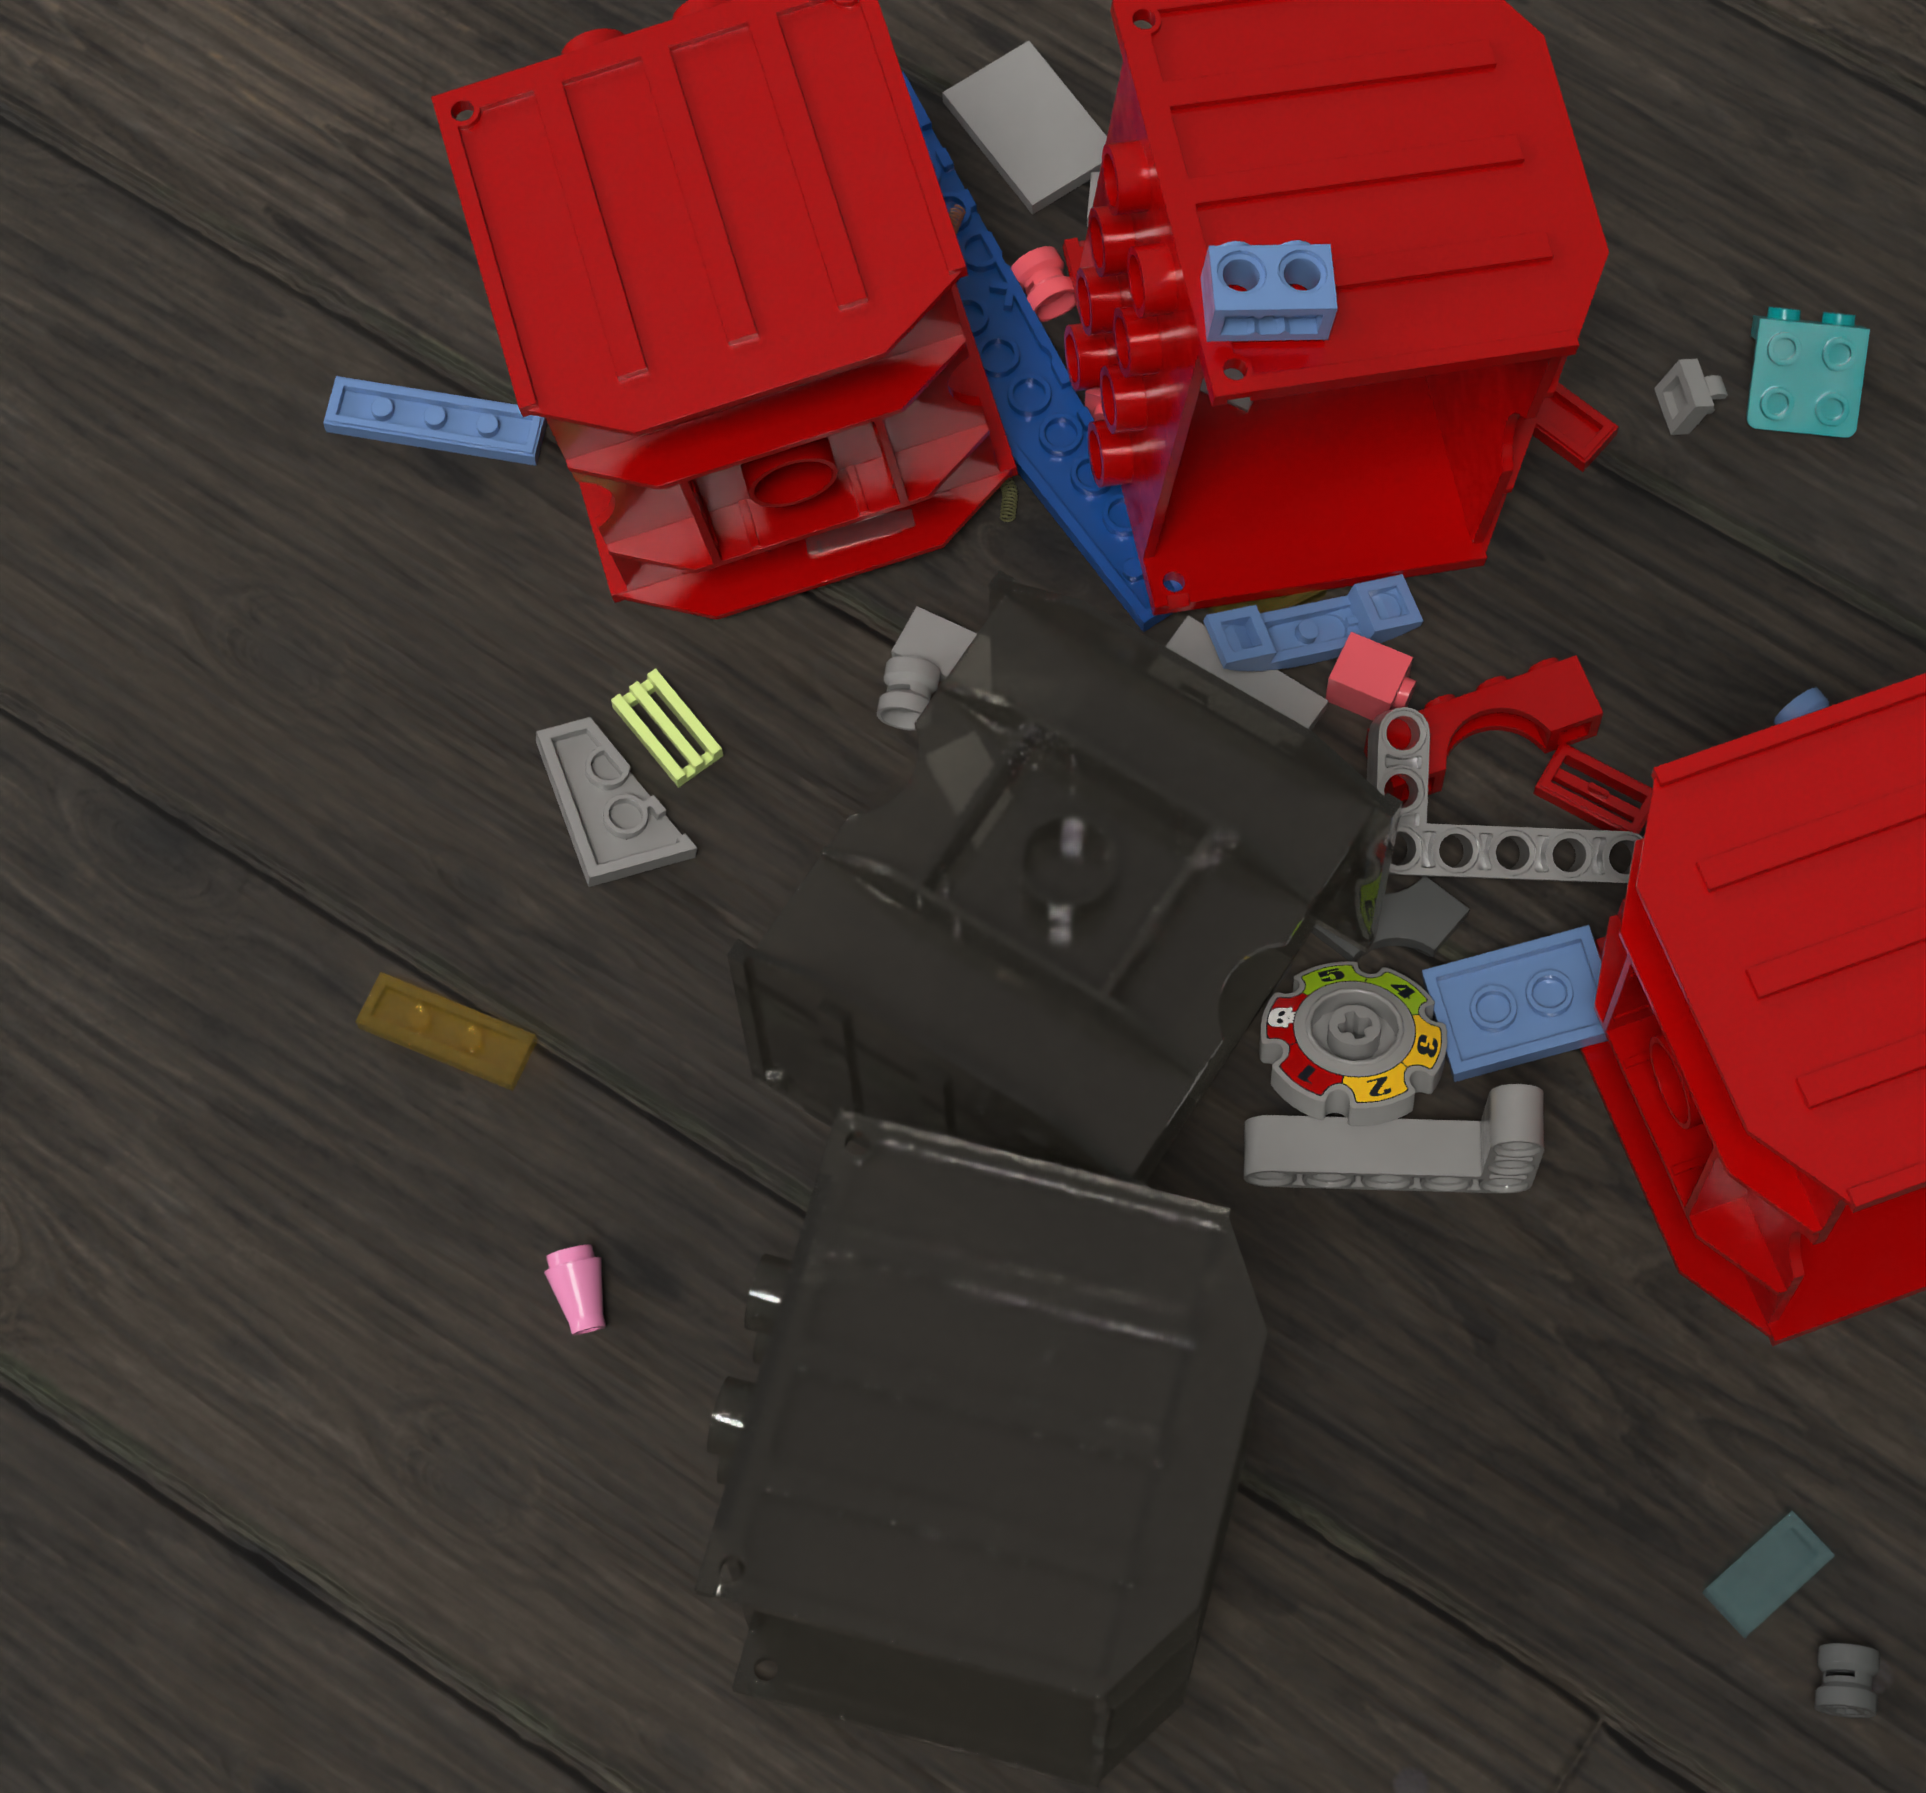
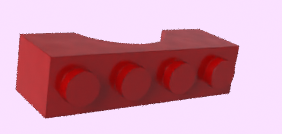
M1577 655L1561 661L1555 657L1544 659L1530 667L1527 673L1507 679L1506 676L1493 677L1481 683L1476 688V691L1459 697H1455L1453 694L1442 695L1427 703L1424 709L1419 710L1418 712L1428 722L1430 730L1428 795L1442 791L1447 757L1460 742L1474 734L1494 730L1512 732L1528 739L1545 754L1557 750L1561 741L1571 745L1597 736L1603 711ZM1395 718L1387 727L1386 734L1389 743L1396 749H1405L1410 743L1412 736L1408 724L1402 719ZM1370 728L1367 729L1364 747L1366 758L1368 756V733ZM1395 775L1389 778L1384 789L1387 801L1394 807L1406 803L1409 797V786L1404 779Z

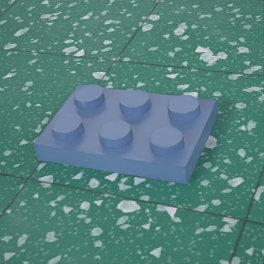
M1589 925L1422 970V979L1426 992L1435 1002L1433 1013L1435 1022H1441L1446 1025V1058L1454 1082L1608 1041L1594 1010L1601 960Z

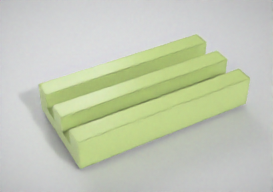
M655 668L647 674V680L641 684L636 681L629 686L630 692L623 697L619 693L611 699L613 709L679 788L723 757V751ZM656 692L705 751L704 754L698 755L650 696L652 693ZM640 703L689 763L687 766L681 769L632 707Z

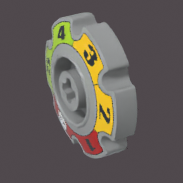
M1333 962L1309 968L1295 975L1293 993L1283 994L1276 992L1273 994L1262 1016L1259 1055L1261 1062L1272 1064L1271 1086L1286 1102L1300 1112L1318 1120H1323L1330 1113H1339L1347 1117L1348 1125L1370 1126L1393 1121L1412 1112L1415 1093H1433L1444 1070L1447 1030L1444 1023L1432 1021L1435 1002L1431 996L1405 975L1386 967H1382L1377 973L1367 974L1358 968L1357 962Z

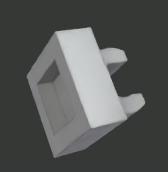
M1698 359L1678 360L1654 388L1670 435L1690 434L1707 414L1714 412L1715 405L1713 400L1725 399L1728 396L1722 377L1718 375L1704 377Z

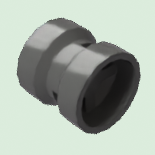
M1832 1643L1820 1645L1818 1647L1817 1667L1823 1672L1822 1685L1815 1690L1814 1709L1823 1714L1845 1718L1875 1717L1877 1715L1878 1695L1872 1690L1873 1677L1880 1671L1881 1653L1873 1648L1854 1644Z

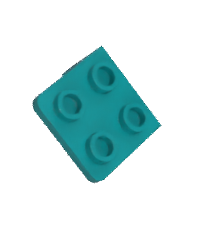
M1768 306L1767 316L1753 315L1750 337L1756 339L1746 413L1747 423L1755 429L1843 438L1851 437L1857 430L1870 329L1855 325L1856 315L1823 312L1822 322L1800 320V309Z

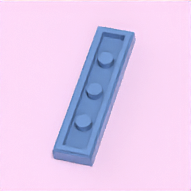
M336 376L323 424L328 433L537 466L547 421L544 417L534 415L523 417L516 404Z

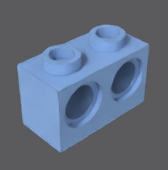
M1294 240L1281 245H1250L1242 241H1231L1220 246H1208L1200 277L1207 342L1328 340L1338 309L1331 244H1310L1306 241ZM1289 284H1298L1305 287L1307 290H1297L1291 287ZM1228 285H1239L1247 291H1236Z

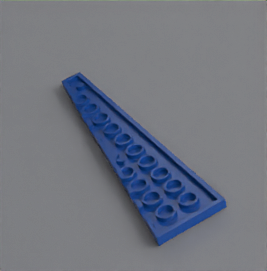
M902 71L948 213L951 208H958L954 207V204L960 205L966 212L956 237L967 267L968 276L960 278L956 285L1018 474L1140 629L1145 632L1173 613L1155 616L1152 614L1121 485L1099 488L1095 482L1088 451V425L1094 419L1087 406H1083L1076 391L1073 389L1067 369L1037 314L1028 302L1027 296L1013 274L1011 267L1005 263L997 241L992 232L988 231L977 212V205L968 188L965 189L954 170V163L946 148H942L932 129V122L904 71ZM1168 580L1163 583L1172 592L1183 589L1181 584L1174 580Z

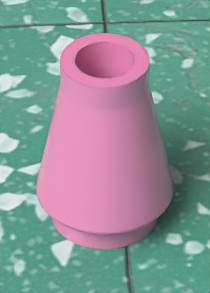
M590 1244L579 1245L547 1255L549 1269L544 1273L569 1323L571 1334L573 1336L582 1335L605 1328L601 1257H595L593 1246Z

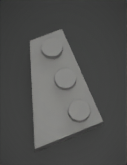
M591 717L536 731V744L588 887L696 858L697 847L686 833L682 835L666 816V809L654 795L650 796L630 772L631 766Z

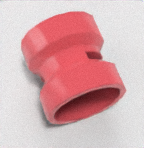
M1052 246L1039 247L1027 252L1011 267L1023 291L1028 295L1027 300L1040 322H1046L1064 315L1076 306L1072 280L1069 276H1064V261L1058 250Z

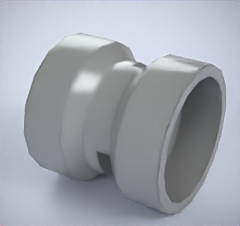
M897 656L890 658L886 662L884 682L887 685V691L879 697L877 717L880 721L903 730L927 729L932 723L934 705L931 703L930 698L931 694L938 690L941 675L940 669L935 664L917 657Z

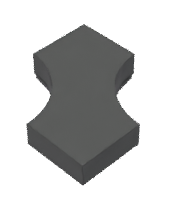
M1423 876L1417 883L1407 889L1389 894L1364 892L1344 882L1308 924V930L1350 962H1355L1363 954H1367L1368 951L1387 946H1405L1415 950L1419 949L1433 957L1468 917L1470 909L1426 876Z

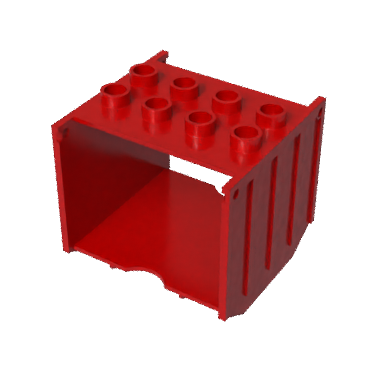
M688 0L675 11L672 20L628 34L610 28L590 30L571 39L564 46L560 56L431 97L519 410L523 417L534 415L546 419L566 460L569 471L572 473L575 481L579 482L614 603L627 600L715 620L944 548L1009 477L1018 475L1006 433L956 285L960 278L968 276L967 267L878 0ZM465 110L474 111L469 119L465 121L456 120L460 112Z
M1112 0L1110 13L1123 63L1106 144L1102 150V163L1093 206L1089 212L1086 240L1078 241V237L1064 239L1063 252L1069 277L1074 287L1073 293L1081 321L1079 324L1066 326L1064 348L1068 375L1075 391L1100 388L1101 407L1104 420L1091 421L1088 425V451L1091 469L1099 488L1121 485L1153 616L1353 586L1357 583L1400 574L1407 578L1484 566L1487 560V548L1507 493L1512 492L1540 415V407L1544 398L1553 397L1567 356L1575 355L1579 348L1578 338L1609 254L1545 36L1505 0ZM1144 20L1150 23L1152 27L1141 29L1134 22ZM1294 240L1306 241L1310 244H1331L1338 309L1328 340L1207 342L1200 277L1208 246H1220L1231 241H1242L1250 245H1281ZM1289 284L1294 289L1307 290L1301 285ZM1228 285L1236 291H1247L1239 285ZM1229 368L1237 369L1244 377L1239 380H1233L1228 378L1224 371ZM1203 378H1205L1208 394L1200 391ZM1247 397L1250 398V401H1253L1248 413L1227 403L1228 400ZM1168 580H1174L1179 582L1183 589L1172 592L1163 583Z
M1926 673L1654 767L1651 774L1653 787L1644 838L1636 840L1634 844L1626 897L1622 899L1618 914L1609 917L1606 936L1595 940L1601 960V968L1594 1010L1608 1041L1579 1048L1678 1273L1768 1336L1772 1346L1926 1291Z

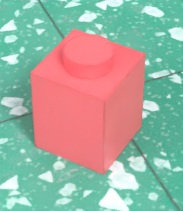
M1351 632L1328 678L1326 699L1331 704L1372 721L1384 711L1407 707L1417 684L1416 680L1409 678L1413 657Z

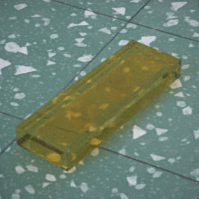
M380 972L355 1021L359 1029L511 1091L514 1090L537 1043L536 1035L382 972Z

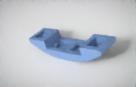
M1403 574L1354 584L1346 596L1264 613L1259 612L1257 605H1251L1208 614L1203 622L1223 669L1266 671L1298 667L1337 658L1351 632L1375 642L1383 643L1420 627L1423 619Z

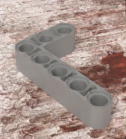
M1402 707L1384 711L1376 716L1371 723L1368 733L1364 850L1368 863L1379 873L1405 876L1628 883L1631 864L1625 872L1618 873L1611 866L1609 855L1612 847L1616 843L1622 842L1629 848L1632 857L1635 841L1643 838L1637 833L1629 831L1427 823L1430 750L1428 722L1417 710ZM1395 718L1402 719L1411 729L1410 743L1403 750L1394 748L1387 739V727ZM1394 775L1404 779L1409 786L1408 800L1400 808L1391 805L1387 801L1384 792L1386 782ZM1391 833H1397L1402 836L1407 844L1406 857L1398 865L1391 864L1383 855V842ZM1448 835L1458 838L1464 850L1461 861L1454 867L1446 865L1439 853L1440 844ZM1506 837L1516 842L1520 852L1518 862L1511 869H1506L1500 865L1496 856L1497 845ZM1561 840H1567L1571 843L1576 854L1574 864L1567 871L1559 869L1553 861L1554 847Z
M1507 1084L1493 1088L1489 1092L1481 1121L1396 1119L1370 1126L1348 1125L1347 1117H1325L1323 1120H1318L1310 1116L1261 1115L1249 1118L1244 1123V1180L1250 1184L1264 1187L1517 1193L1532 1187L1544 1153V1093L1539 1087L1527 1084Z

